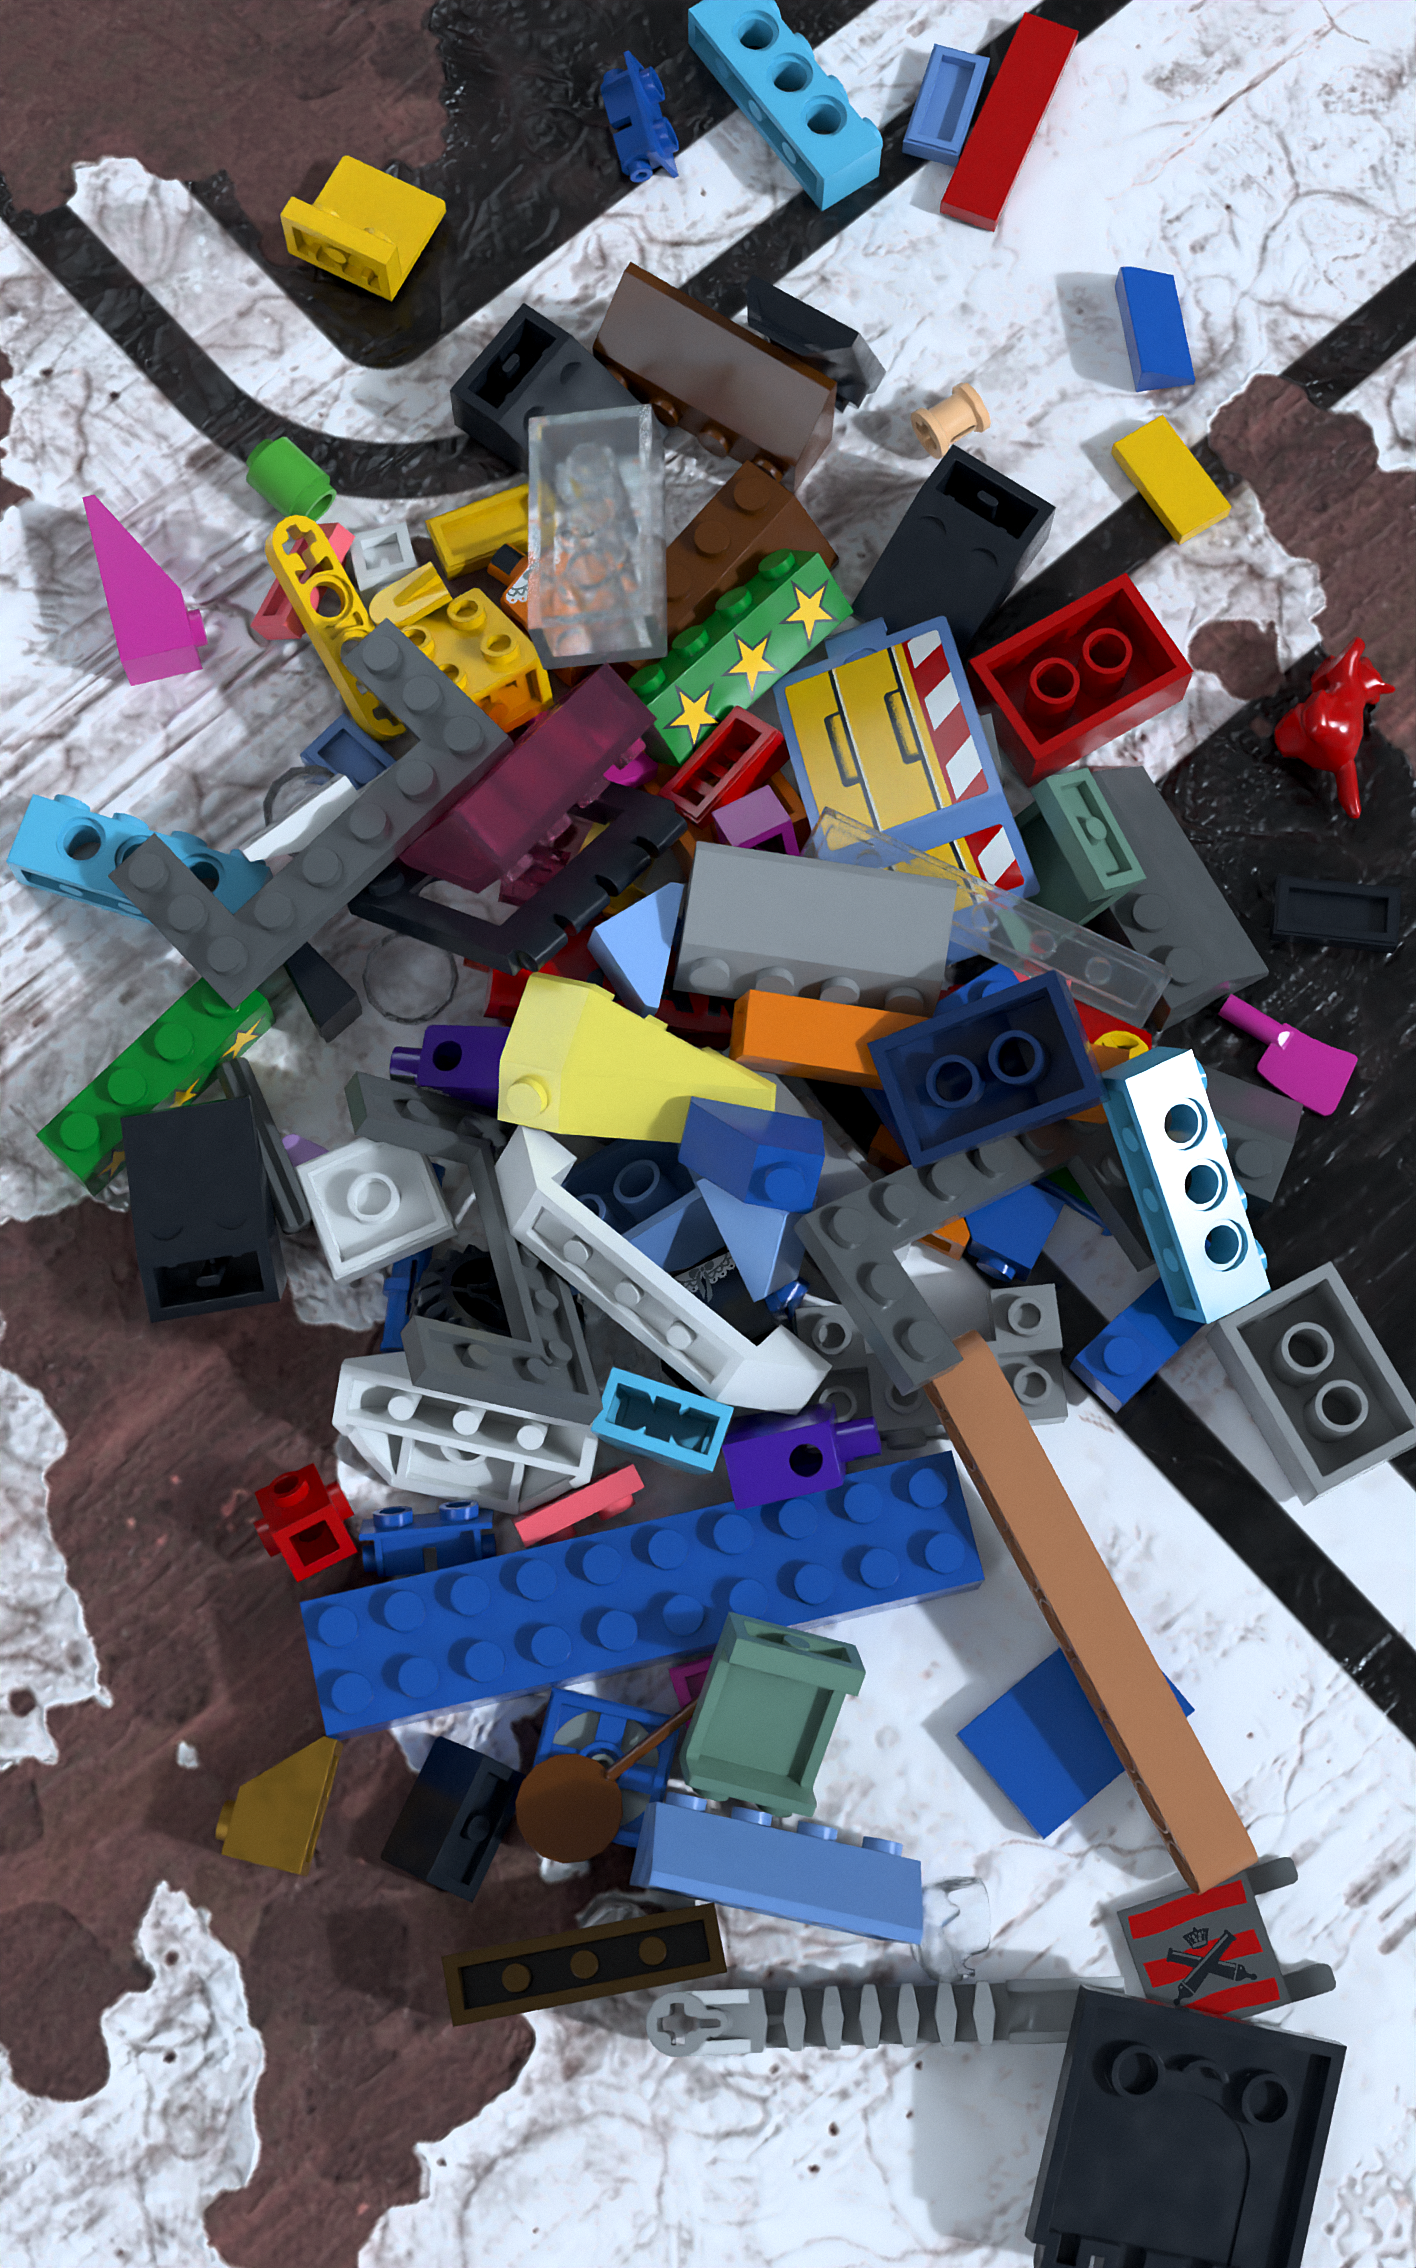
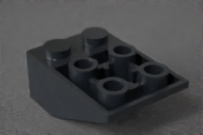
M525 303L519 307L450 389L455 426L532 479H537L545 488L596 523L601 520L670 436V431L571 334Z
M952 444L914 498L851 606L854 612L850 616L862 624L882 617L888 629L886 631L887 636L935 617L945 616L950 626L960 660L962 661L1047 542L1056 507Z
M245 1095L122 1116L120 1119L137 1261L150 1322L154 1323L281 1301L288 1279L251 1096Z

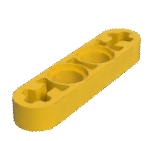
M293 515L285 517L270 531L265 540V554L268 563L357 725L373 740L385 742L397 738L407 729L394 716L391 718L393 725L387 718L378 721L374 717L373 710L380 705L379 701L368 690L363 694L360 693L357 686L362 684L346 669L340 656L341 647L344 642L350 640L361 642L376 627L319 525L306 516ZM287 532H289L294 540L304 538L308 543V548L302 553L303 560L297 553L287 555L283 550L282 545L289 539ZM305 564L309 571L317 564H320L324 571L315 573L304 584L299 582L297 577L307 569ZM328 586L338 594L341 601V610L338 616L331 618L323 617L313 609L310 602V593L314 587Z

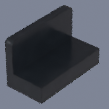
M442 1736L437 1737L381 1853V1859L473 1903L516 1811L515 1802L521 1783L526 1778V1775L481 1752Z

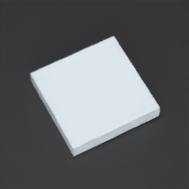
M361 1137L294 1167L335 1281L341 1286L459 1234L430 1158L421 1152L384 1142H374L366 1137Z

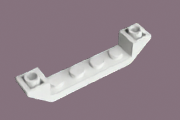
M518 1125L494 1166L510 1234L711 1400L723 1404L797 1415L833 1366L782 1324L761 1344L755 1346L561 1187L562 1182L577 1159L576 1156L544 1130Z

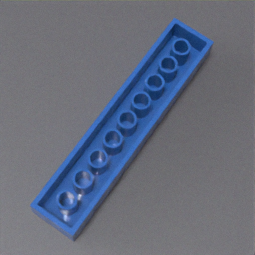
M952 1450L846 1474L843 1485L833 1489L736 1510L734 1501L299 1603L326 1736L340 1741L551 1691L552 1687L560 1689L712 1653L716 1650L728 1612L804 1631L977 1590L984 1582L985 1577Z

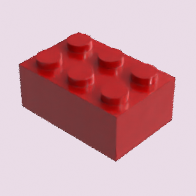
M1125 572L969 660L966 678L979 716L991 713L998 744L1026 786L1030 788L1182 701L1194 670Z

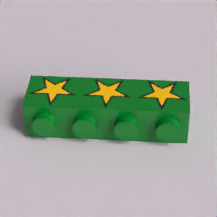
M783 548L768 555L761 561L758 566L759 572L744 586L737 587L724 594L715 604L716 611L700 625L693 626L679 634L672 642L673 649L657 664L641 669L629 680V689L615 700L613 704L645 753L651 759L658 763L682 767L736 705L746 710L854 612L818 552Z
M201 977L36 1134L37 1138L49 1154L95 1197L126 1167L120 1118L125 1115L191 1105L218 1079L216 1070L221 1064L241 1057L276 1023L268 1000L255 989L233 1009Z

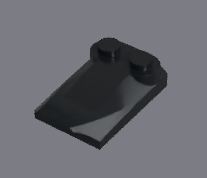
M752 274L745 287L748 326L765 335L764 340L836 381V412L843 414L847 405L859 409L866 395L876 392L887 372L858 331Z

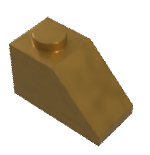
M323 1736L240 1786L236 1801L226 1799L219 1816L216 1839L224 1841L221 1854L308 1877L344 1745L337 1739Z

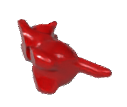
M1358 636L1353 638L1336 657L1329 655L1321 663L1311 678L1312 695L1305 703H1298L1287 712L1274 729L1276 746L1284 757L1299 758L1313 769L1334 773L1339 802L1347 815L1353 819H1358L1361 814L1354 758L1363 736L1365 704H1377L1380 700V695L1391 694L1396 690L1393 685L1383 681L1381 674L1373 667L1368 657L1361 656L1365 649V643Z

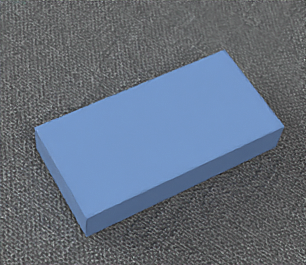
M934 43L903 140L902 153L953 167L957 166L987 76L990 58Z

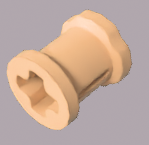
M962 382L952 388L951 396L929 410L922 407L911 413L910 418L914 432L921 445L935 459L944 457L949 450V446L972 431L982 433L990 428L991 424L989 413L980 395L970 384Z

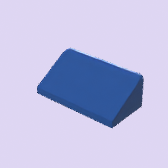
M1132 266L1120 267L1115 283V292L1136 392L1194 385L1195 376L1174 275Z

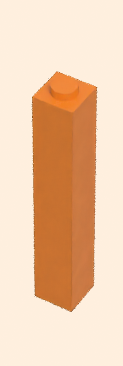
M750 989L734 1005L729 1059L749 1070L884 1090L867 1043L930 1018ZM1090 1044L1101 1073L1129 1060L1130 1050ZM1102 1104L1066 1118L1098 1124L1108 1122Z

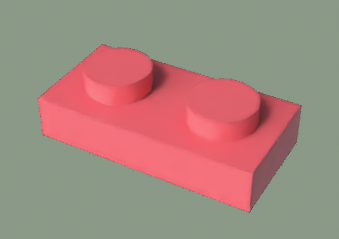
M338 522L318 524L344 569L347 561L345 555L355 536ZM304 538L296 540L289 554L297 553L303 560L302 553L308 548L306 540ZM305 564L307 569L297 578L301 584H304L315 573L324 570L320 564H317L309 571ZM276 577L250 627L267 640L301 639L306 630ZM328 586L314 587L310 593L311 605L318 614V606Z
M626 1460L592 1477L589 1483L576 1489L572 1488L540 1506L511 1518V1521L526 1548L538 1542L539 1546L568 1540L577 1534L573 1526L574 1523L594 1513H597L600 1521H604L624 1512L636 1504L632 1494L645 1488L634 1464Z

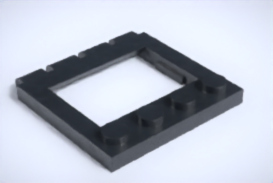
M512 749L348 902L347 906L350 914L506 974L515 976L522 968L531 972H538L568 944L567 935L574 937L610 904L609 896H619L651 866V858H659L687 832L688 825L685 819L677 813L674 801ZM534 799L556 805L560 811L604 826L610 823L604 831L500 926L419 896L421 890L428 884L445 880L462 865L461 855L465 850L476 844L488 842L504 827L502 818L508 812L518 807H527Z

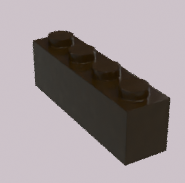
M714 1902L441 1956L453 2027L727 1973Z

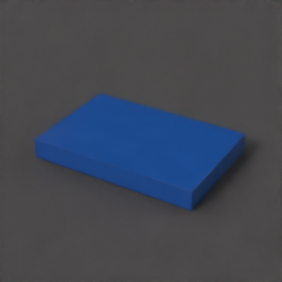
M1060 1647L955 1735L1041 1841L1125 1771ZM1162 1671L1187 1718L1195 1709Z

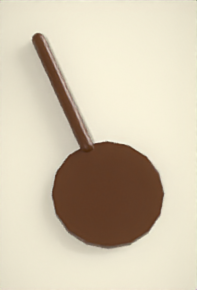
M700 1694L607 1769L598 1761L579 1754L554 1755L537 1764L522 1781L515 1802L517 1825L526 1843L542 1857L562 1864L585 1862L602 1853L616 1837L623 1817L622 1793L615 1779L691 1719Z

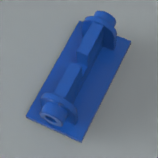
M629 50L623 52L628 69L616 68L609 70L604 74V82L600 87L610 125L617 129L625 124L632 123V126L613 134L622 172L629 175L633 182H644L652 177L653 169L663 166L673 178L678 177L679 174L673 153L679 150V143L672 125L666 117L662 116L659 102L665 100L662 83L651 66L645 69Z
M457 1500L439 1505V1512L413 1515L412 1508L408 1506H393L375 1510L372 1519H363L359 1532V1541L374 1540V1545L363 1546L364 1571H377L379 1578L425 1573L423 1548L436 1547L438 1570L496 1557L495 1533L482 1535V1529L493 1528L494 1510L479 1508L478 1502L474 1500Z

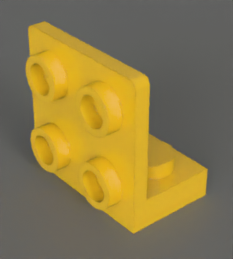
M343 156L312 205L291 196L280 217L288 253L392 302L446 213V205L444 200L353 157Z
M473 588L400 630L505 733L510 732L539 713L554 706L544 654L479 588Z

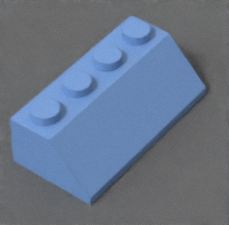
M667 1792L665 1803H646L629 1885L704 1902H714V1904L889 1943L921 1945L923 1936L921 1861L901 1857L903 1844L863 1836L861 1847L836 1842L837 1829L798 1821L796 1833L771 1828L773 1815L741 1807H733L731 1818L705 1813L707 1800L674 1792Z

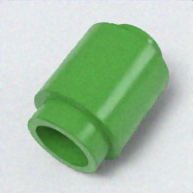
M281 437L275 441L270 438L265 439L253 449L246 461V466L250 468L246 476V482L284 517L300 515L316 522L327 512L335 500L337 492L329 485V475L287 437Z

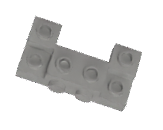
M1055 1284L989 1290L986 1300L992 1341L986 1343L1030 1425L1040 1426L1064 1423L1068 1418V1409L1060 1356L1063 1344ZM843 1304L795 1309L794 1324L797 1338L833 1366L805 1406L832 1402L836 1408L838 1422L874 1416L880 1441H887L889 1450L920 1448L927 1445L926 1437L948 1435L923 1387L902 1396L875 1353L866 1354L864 1336ZM806 1444L807 1449L817 1448L814 1445Z

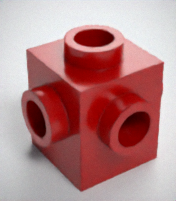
M314 1462L297 1471L283 1473L275 1478L270 1485L254 1492L264 1516L253 1522L256 1531L271 1558L282 1553L297 1583L357 1552L344 1523V1520L355 1514L338 1480L325 1485Z

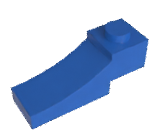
M1205 1239V1252L1207 1253L1211 1243ZM1160 1276L1122 1313L1120 1312L1074 1358L1069 1368L1117 1413L1206 1324L1174 1316Z

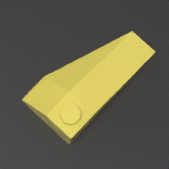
M533 972L529 976L500 1058L497 1120L558 1134L681 1143L691 1096L775 1111L777 1086L775 1083L710 1047L702 1049L694 1047L667 1032L668 1024L650 1014L645 1019L613 1002L612 1000L615 995L600 986L540 972Z

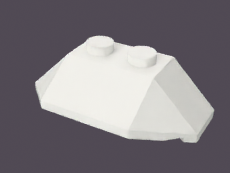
M405 1351L344 1359L341 1365L332 1425L343 1436H348L359 1453L391 1487L452 1501L474 1500L478 1502L479 1507L520 1515L560 1496L572 1488L576 1489L589 1483L599 1438L590 1431L593 1422L590 1425H585L412 1386Z

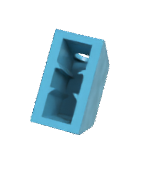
M612 1366L601 1398L604 1409L594 1419L590 1431L608 1446L699 1476L713 1473L734 1407Z

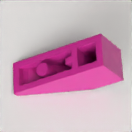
M95 495L82 497L121 663L131 686L203 669L198 647L209 644L200 610L188 611L181 589Z

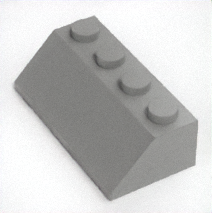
M697 841L677 936L673 990L739 999L748 990L752 989L933 1018L944 979L957 881Z

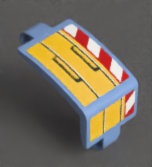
M938 616L888 636L886 634L888 630L883 618L880 617L825 638L824 643L828 659L782 676L772 685L820 860L957 881V892L945 965L948 966L991 950L988 941L991 935L983 914L1036 895L1040 892V885L1009 807L946 617Z

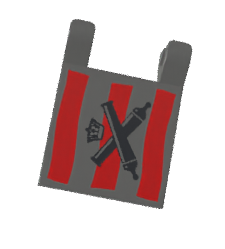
M1281 1857L1242 1870L1199 1896L1191 1888H1187L1117 1911L1145 1998L1236 2019H1244L1293 2002L1333 1991L1336 1988V1980L1332 1968L1328 1964L1317 1963L1282 1975L1255 1899L1256 1895L1294 1884L1298 1880V1872L1294 1861L1290 1857Z

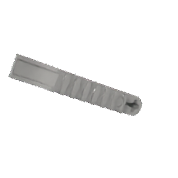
M1124 1976L1010 1979L1006 1980V1983L990 1984L988 1980L976 1981V1984L961 1985L939 1982V1985L914 1986L913 1983H901V1987H876V1984H864L863 1988L839 1989L838 1985L826 1986L825 1989L814 1990L788 1987L785 1991H764V1988L677 1991L661 1996L652 2004L646 2018V2031L652 2045L661 2053L671 2057L763 2053L766 2051V2048H789L790 2052L802 2051L804 2047L827 2046L828 2050H840L841 2046L865 2045L866 2049H877L879 2044H903L904 2048L916 2047V2043L941 2042L942 2047L953 2046L954 2042L978 2040L980 2046L992 2045L994 2040H1009V2044L1067 2043L1080 1984L1125 1994ZM675 2003L684 2004L685 2015L697 2017V2019H719L721 2024L720 2026L700 2027L697 2030L688 2032L685 2035V2044L676 2043L675 2032L663 2030L662 2021L663 2017L674 2014Z

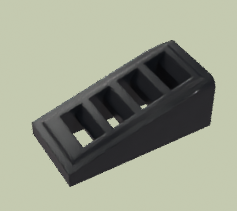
M308 941L283 963L320 1037L324 1038L326 1043L334 1040L363 1014L361 1011L363 1008L357 992Z

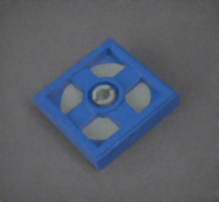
M552 1687L533 1768L554 1755L579 1754L598 1761L607 1769L672 1717V1715ZM680 1728L615 1779L622 1793L623 1817L618 1833L611 1843L637 1849L646 1803L664 1802Z

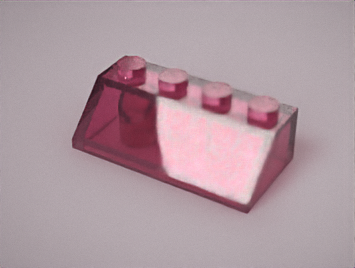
M605 662L549 706L513 742L515 747L399 855L400 859L409 867L477 894L498 879L505 887L509 886L535 861L527 852L538 841L546 847L571 825L573 821L566 812L576 802L583 809L609 786L610 782L603 774L613 764L620 771L645 749L647 744L640 736L657 718L609 664Z

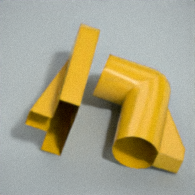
M430 561L377 593L370 602L369 614L376 626L387 617L401 630L453 599Z

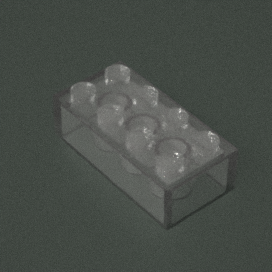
M652 404L529 418L528 632L544 670L667 657L665 447Z

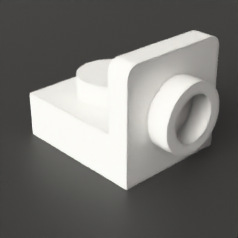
M406 522L353 534L355 539L350 546V552L362 602L369 616L370 602L377 593L418 569Z

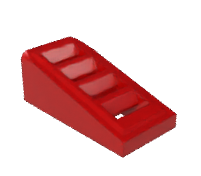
M736 705L656 796L674 801L677 813L688 822L703 830L713 822L711 812L748 795L784 766L790 759L786 740L778 729ZM729 762L735 763L730 770L724 768ZM711 776L720 780L714 788L705 782ZM693 790L705 797L698 806L684 798Z

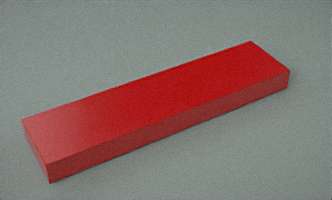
M1027 12L1024 13L941 200L940 213L992 232L995 231L1077 43L1079 31Z

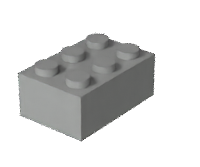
M1331 1261L1218 1320L1205 1336L1303 1507L1416 1446V1404Z

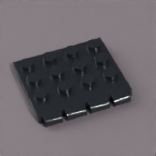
M1080 1984L1024 2234L1031 2243L1036 2244L1033 2257L1034 2268H1089L1091 2256H1095L1093 2268H1300L1347 2046L1332 2039Z

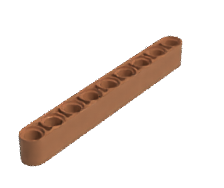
M971 1329L951 1340L964 1360L949 1373L922 1387L1171 1858L1187 1885L1199 1896L1258 1862L1256 1849L993 1353L982 1336L975 1329Z

